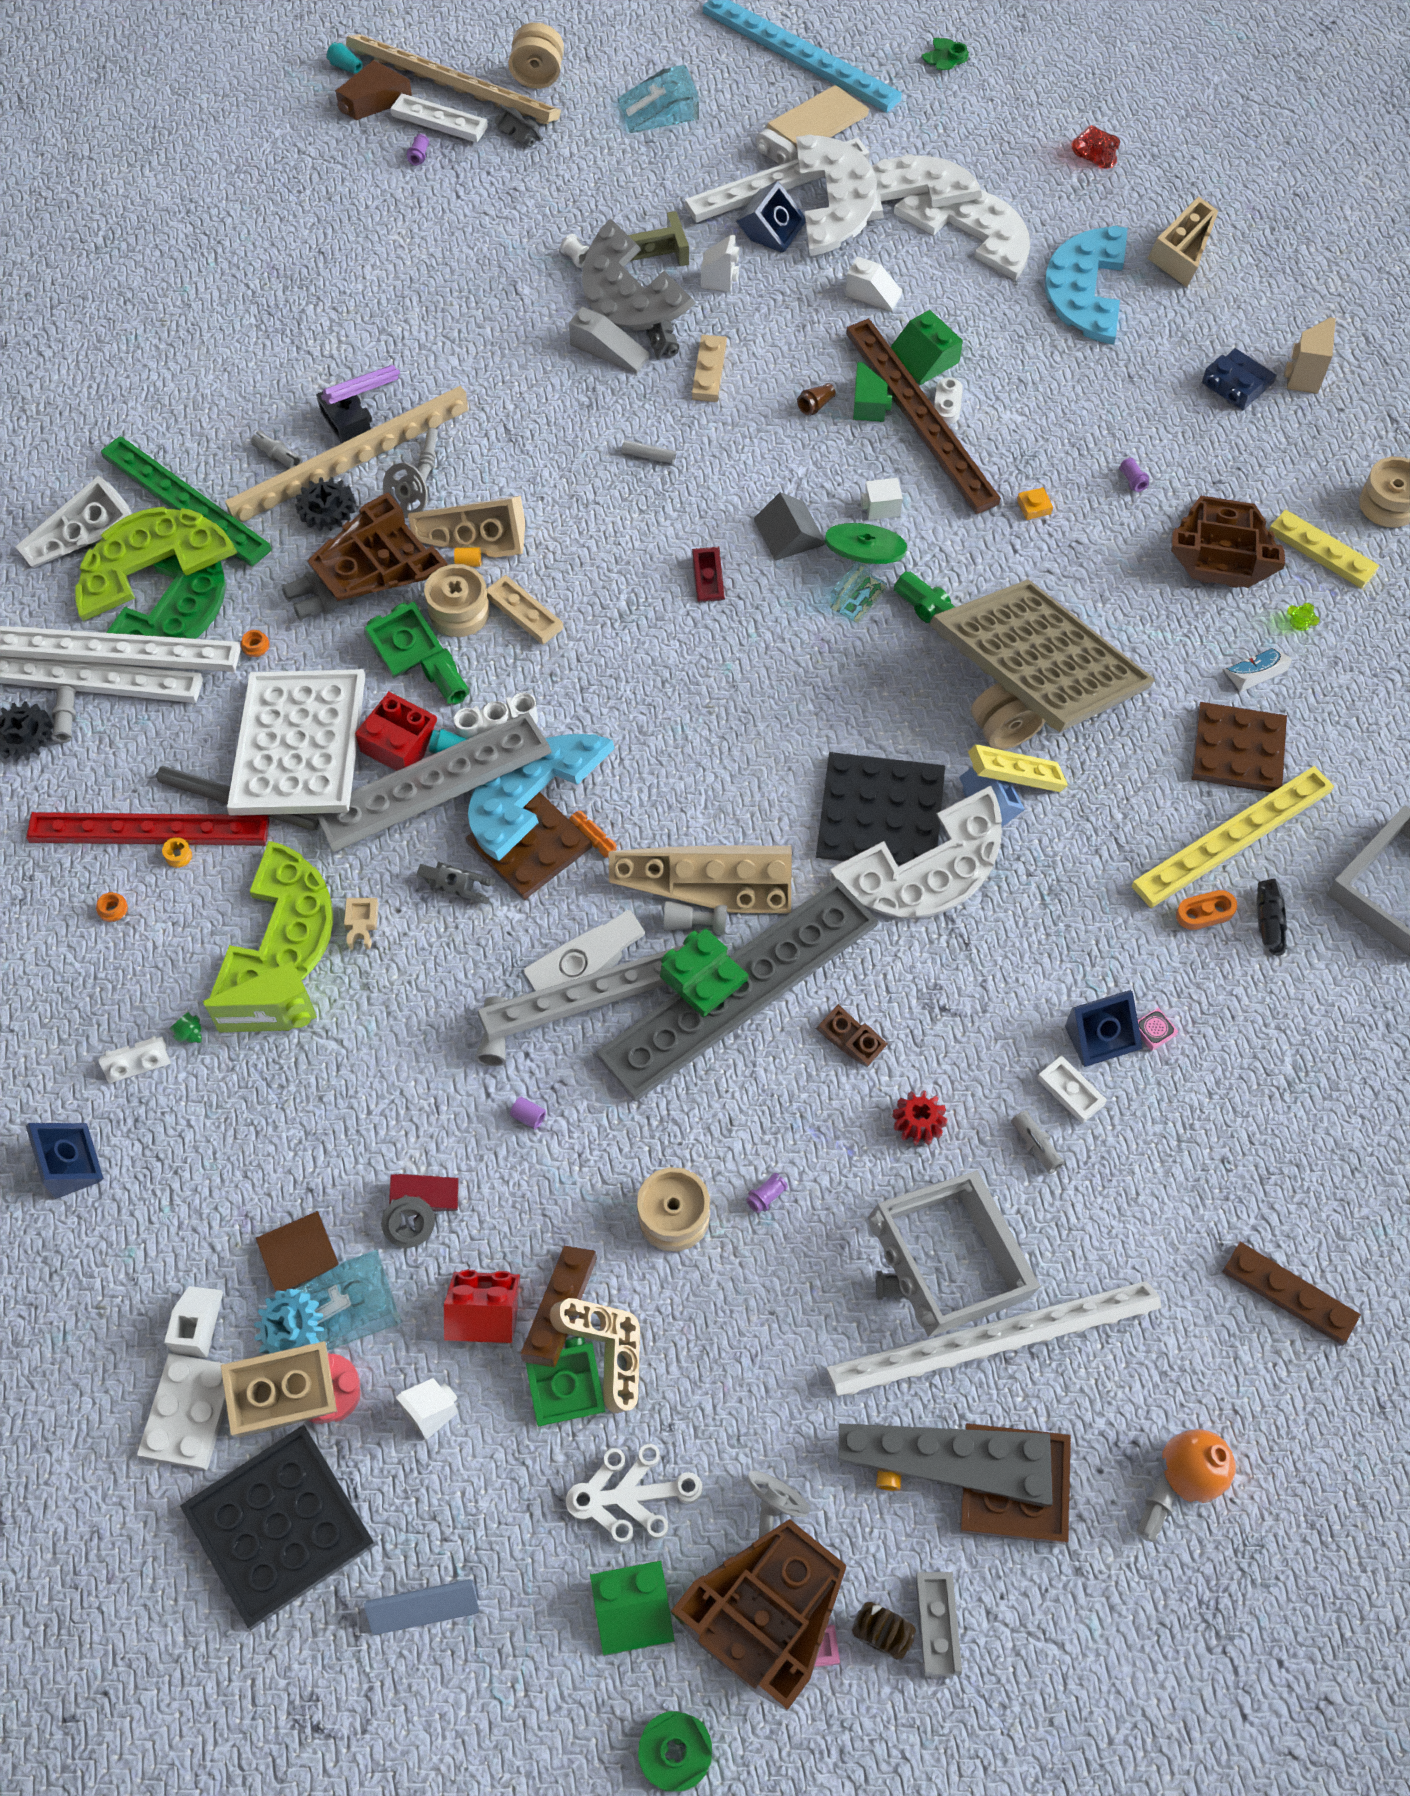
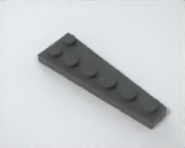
M839 1423L838 1462L882 1472H894L897 1475L913 1479L917 1477L935 1481L937 1484L945 1486L953 1485L967 1488L977 1493H990L1006 1497L1009 1500L1050 1508L1053 1505L1050 1434Z

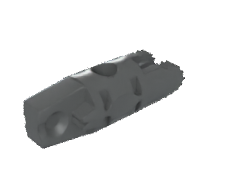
M438 862L436 868L420 864L417 871L418 876L432 880L431 888L453 893L486 905L489 902V897L479 892H471L474 881L485 886H494L495 883L494 878L459 869L442 862ZM457 877V881H456V883L453 885V881H454V879Z

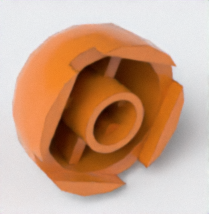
M1204 1429L1183 1431L1167 1441L1162 1452V1459L1166 1458L1168 1468L1164 1471L1166 1480L1172 1489L1186 1501L1208 1503L1227 1491L1232 1484L1236 1473V1462L1233 1452L1226 1441L1216 1433Z

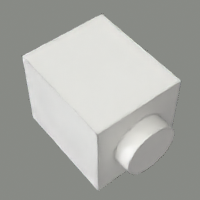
M898 478L865 481V491L860 494V503L862 510L866 509L868 520L901 516L903 497Z

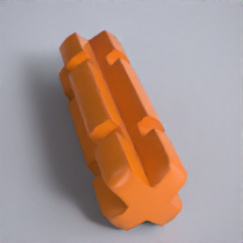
M578 810L572 814L569 820L592 841L594 848H599L598 851L604 857L609 858V851H617L616 843L612 839L606 838V834L593 821L587 820L588 817L582 811Z

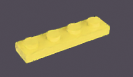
M1286 509L1270 526L1269 531H1273L1276 538L1361 589L1373 577L1380 566Z
M976 744L968 751L973 763V769L978 776L1061 792L1068 786L1058 762Z

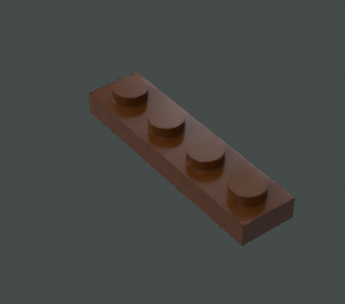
M1241 1241L1222 1270L1229 1277L1342 1346L1347 1342L1361 1316L1360 1313Z
M564 1245L521 1350L522 1362L555 1368L568 1334L559 1332L553 1327L550 1320L551 1308L554 1304L568 1298L582 1299L597 1260L596 1251ZM564 1310V1315L569 1317V1321L574 1320V1317L567 1315L566 1310Z

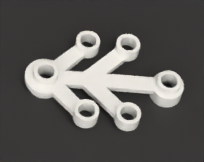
M646 1444L641 1447L639 1459L619 1485L613 1490L601 1491L612 1474L621 1471L625 1466L624 1453L617 1448H613L606 1452L604 1464L589 1483H578L568 1491L566 1506L569 1513L577 1519L586 1520L593 1518L612 1534L614 1541L619 1544H626L632 1539V1525L626 1520L615 1519L602 1506L618 1505L643 1525L650 1537L662 1539L668 1533L667 1520L661 1515H653L638 1502L677 1497L684 1504H692L697 1502L702 1495V1482L696 1474L688 1472L681 1474L674 1482L636 1486L646 1472L656 1466L660 1460L659 1449L653 1444ZM648 1450H652L656 1453V1458L653 1461H646L643 1458V1454ZM612 1455L620 1456V1464L617 1466L610 1465L608 1463L609 1457ZM685 1481H692L695 1484V1489L692 1492L683 1491L682 1484ZM580 1495L589 1496L590 1502L588 1505L579 1506L577 1504V1498ZM660 1521L664 1524V1530L661 1533H654L651 1530V1525L654 1522ZM618 1527H627L629 1534L625 1538L617 1537L615 1532Z

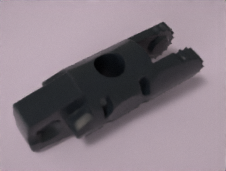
M1273 878L1258 882L1256 902L1258 926L1263 939V945L1269 948L1273 955L1281 957L1287 949L1286 910L1280 885Z

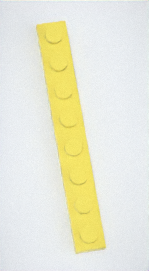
M1315 766L1311 767L1134 880L1131 887L1150 909L1330 794L1334 785Z

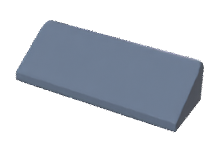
M468 1579L367 1600L364 1603V1609L373 1635H379L474 1615L479 1612L476 1585L473 1580Z

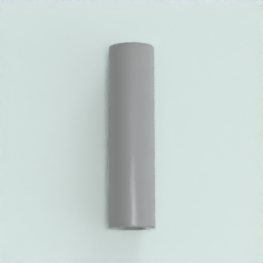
M624 440L622 444L623 454L674 464L676 459V451L627 440Z

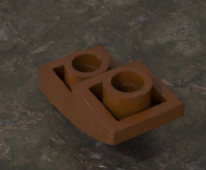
M839 1004L815 1028L831 1043L865 1067H868L888 1045L866 1023L860 1025Z

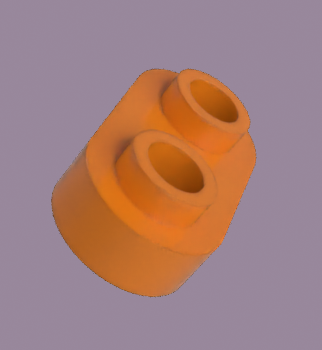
M1216 890L1189 897L1179 904L1176 911V919L1182 927L1189 930H1197L1224 923L1234 916L1237 910V900L1231 893L1224 890ZM1215 907H1221L1224 911L1220 912ZM1187 914L1194 915L1196 919L1188 917Z

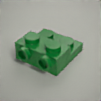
M405 602L401 603L391 610V614L383 618L379 615L370 619L364 629V635L378 658L381 657L393 678L420 665L421 659L443 649L415 602L408 605Z
M706 928L701 933L697 931L691 932L685 938L684 946L680 950H669L661 959L660 978L703 1018L748 980L749 976L727 955L728 948Z
M579 1336L566 1339L565 1346L562 1348L555 1368L525 1362L537 1427L606 1412L592 1340L585 1342V1338Z

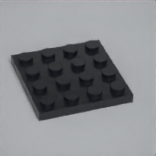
M829 752L816 858L847 861L884 841L899 867L938 847L940 821L937 813L941 812L945 765Z
M304 1424L180 1505L250 1631L376 1546Z

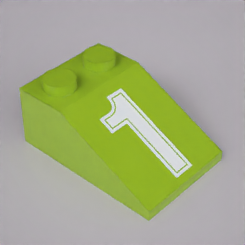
M292 960L203 1001L219 1033L289 1031L293 1028H302L308 1025L311 1020L317 1018L307 990Z

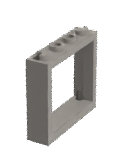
M1404 805L1335 879L1326 895L1410 956V929L1351 886L1400 833L1410 839V808Z
M978 1170L880 1202L867 1217L871 1232L878 1237L884 1249L885 1259L893 1267L899 1279L902 1293L911 1302L915 1310V1318L918 1324L924 1328L928 1337L1027 1301L1041 1287ZM960 1197L1010 1291L942 1316L893 1219Z

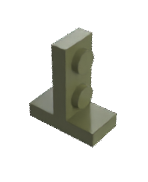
M677 211L667 212V228L628 235L641 249L630 261L675 253L679 267L689 265V244Z

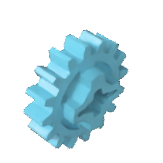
M287 1289L286 1292L276 1291L275 1298L265 1299L267 1309L258 1310L262 1320L254 1323L255 1327L260 1328V1333L254 1337L255 1341L263 1342L259 1349L260 1353L271 1354L288 1350L289 1348L293 1349L320 1342L316 1338V1333L323 1332L324 1328L317 1326V1321L323 1318V1314L315 1313L314 1310L319 1303L311 1301L309 1293Z

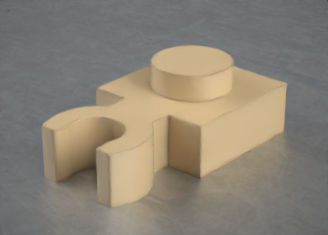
M346 898L344 926L346 930H351L346 938L350 950L354 949V942L357 939H364L365 949H370L372 941L368 930H377L379 906L377 898Z

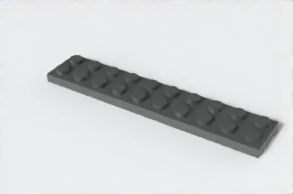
M837 879L729 956L749 974L748 980L704 1018L677 993L597 1050L596 1055L628 1095L636 1102L877 927L878 920Z

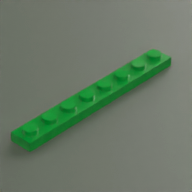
M121 435L100 451L106 461L170 508L175 510H181V508L189 509L202 514L206 519L216 523L233 543L237 551L235 555L251 567L272 551L270 543Z

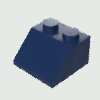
M776 181L758 190L736 222L751 241L783 253L806 223V218L779 181Z

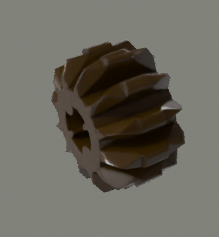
M865 1602L854 1619L855 1623L851 1630L854 1637L869 1647L896 1660L903 1659L907 1651H910L916 1629L913 1624L879 1604Z

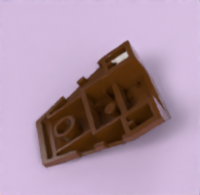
M389 492L364 504L359 509V515L351 522L347 521L342 526V531L334 539L330 538L307 560L308 565L337 601L428 579L439 568L448 565L434 546L426 549L405 524L403 509Z
M1201 495L1191 507L1188 516L1184 517L1181 520L1180 526L1172 532V553L1192 579L1203 583L1214 582L1226 584L1233 588H1249L1284 569L1285 566L1284 548L1282 545L1275 543V534L1273 531L1266 529V520L1253 503Z
M788 1519L753 1542L751 1546L736 1556L730 1557L707 1575H703L695 1580L673 1607L671 1613L701 1648L757 1695L788 1711L811 1679L847 1565L792 1520Z

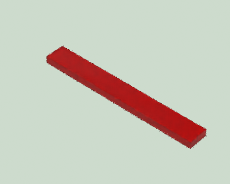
M31 812L26 839L29 843L164 845L169 839L182 838L189 845L266 846L270 820L268 815Z

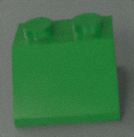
M929 309L908 322L891 345V349L920 386L960 363L963 340Z
M661 1560L590 1574L603 1656L675 1642Z

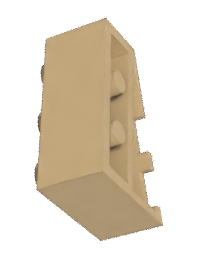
M1198 196L1157 238L1147 259L1185 287H1188L1199 266L1218 210Z

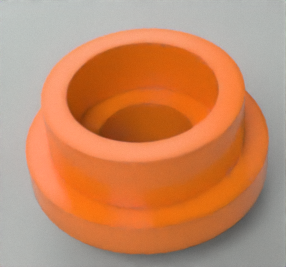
M259 630L246 632L241 640L243 653L250 657H259L265 654L270 646L268 637Z
M115 892L103 894L98 899L96 905L97 914L102 920L107 922L121 919L128 909L125 898ZM112 906H117L115 909L108 911Z

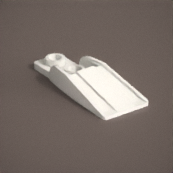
M626 910L607 924H602L576 937L524 969V973L535 991L612 968L621 959V951L643 937L645 931L632 911Z

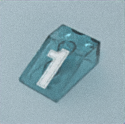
M686 64L662 69L618 97V104L630 133L699 120V95Z
M378 1250L347 1260L297 1289L300 1292L309 1293L310 1300L319 1303L314 1311L315 1313L323 1314V1318L317 1321V1326L323 1327L324 1331L316 1333V1338L320 1342H326L327 1351L403 1323Z

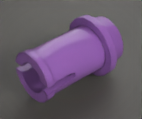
M417 134L414 137L412 147L407 150L406 155L412 165H420L426 159L425 152L429 146V139L425 135Z
M1127 458L1121 462L1119 470L1129 481L1130 489L1136 492L1145 490L1149 486L1148 474L1141 471L1133 458Z
M773 1173L760 1187L749 1191L746 1202L754 1212L759 1214L761 1211L766 1212L769 1210V1204L783 1191L788 1189V1185L782 1177L777 1180L779 1174Z

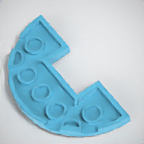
M1118 226L1085 231L1065 241L1052 255L1045 276L1047 300L1057 310L1056 315L1068 327L1073 325L1082 330V335L1108 344L1115 343L1120 300L1095 297L1098 268L1119 271L1123 269L1128 228Z
M567 734L545 738L552 753L476 787L470 799L468 818L471 830L479 846L488 855L499 861L539 823L536 814L523 809V807L555 776L578 785L615 749L611 739L595 734Z

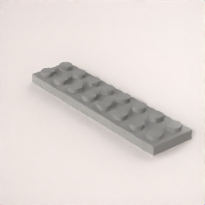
M529 712L352 791L349 813H316V816L333 852L475 787L484 785L497 777L510 773L552 752L548 742Z

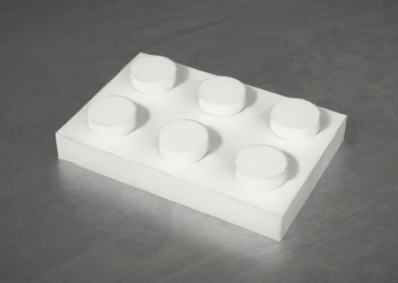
M168 1354L137 1453L139 1458L199 1470H208L226 1409L221 1365L224 1363Z

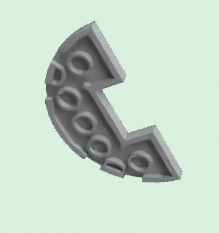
M610 218L599 229L584 261L582 285L586 300L595 312L607 317L620 329L626 327L638 331L652 329L653 324L664 320L670 322L696 304L665 271L661 272L644 288L624 268L641 249Z

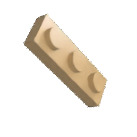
M701 334L692 400L718 402L727 337Z
M504 575L487 588V598L542 645L563 629V622L507 575Z

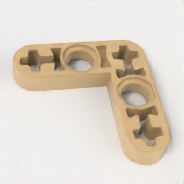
M568 1298L554 1304L550 1311V1320L557 1331L605 1342L603 1400L609 1411L622 1413L633 1409L638 1400L640 1326L637 1318L628 1311L574 1298ZM564 1310H566L567 1315L573 1317L579 1315V1318L569 1321V1317L564 1315ZM592 1313L596 1314L600 1320L599 1331L595 1330L591 1325L590 1317ZM619 1353L626 1359L627 1366L625 1371L618 1367L617 1355Z

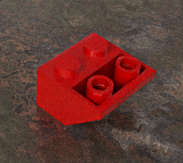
M388 691L355 732L359 750L361 753L395 771L401 770L421 761L425 756L437 722V716Z
M471 1269L454 1272L444 1301V1341L512 1343L517 1323L520 1274H511L508 1271L478 1273Z

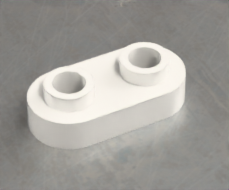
M764 129L756 136L758 151L776 161L779 165L798 159L796 147L772 130Z
M943 378L936 386L934 407L946 424L955 423L960 415L963 386L955 378Z

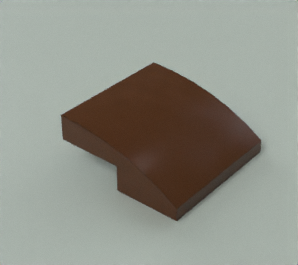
M318 1211L256 1237L275 1292L297 1289L341 1269Z

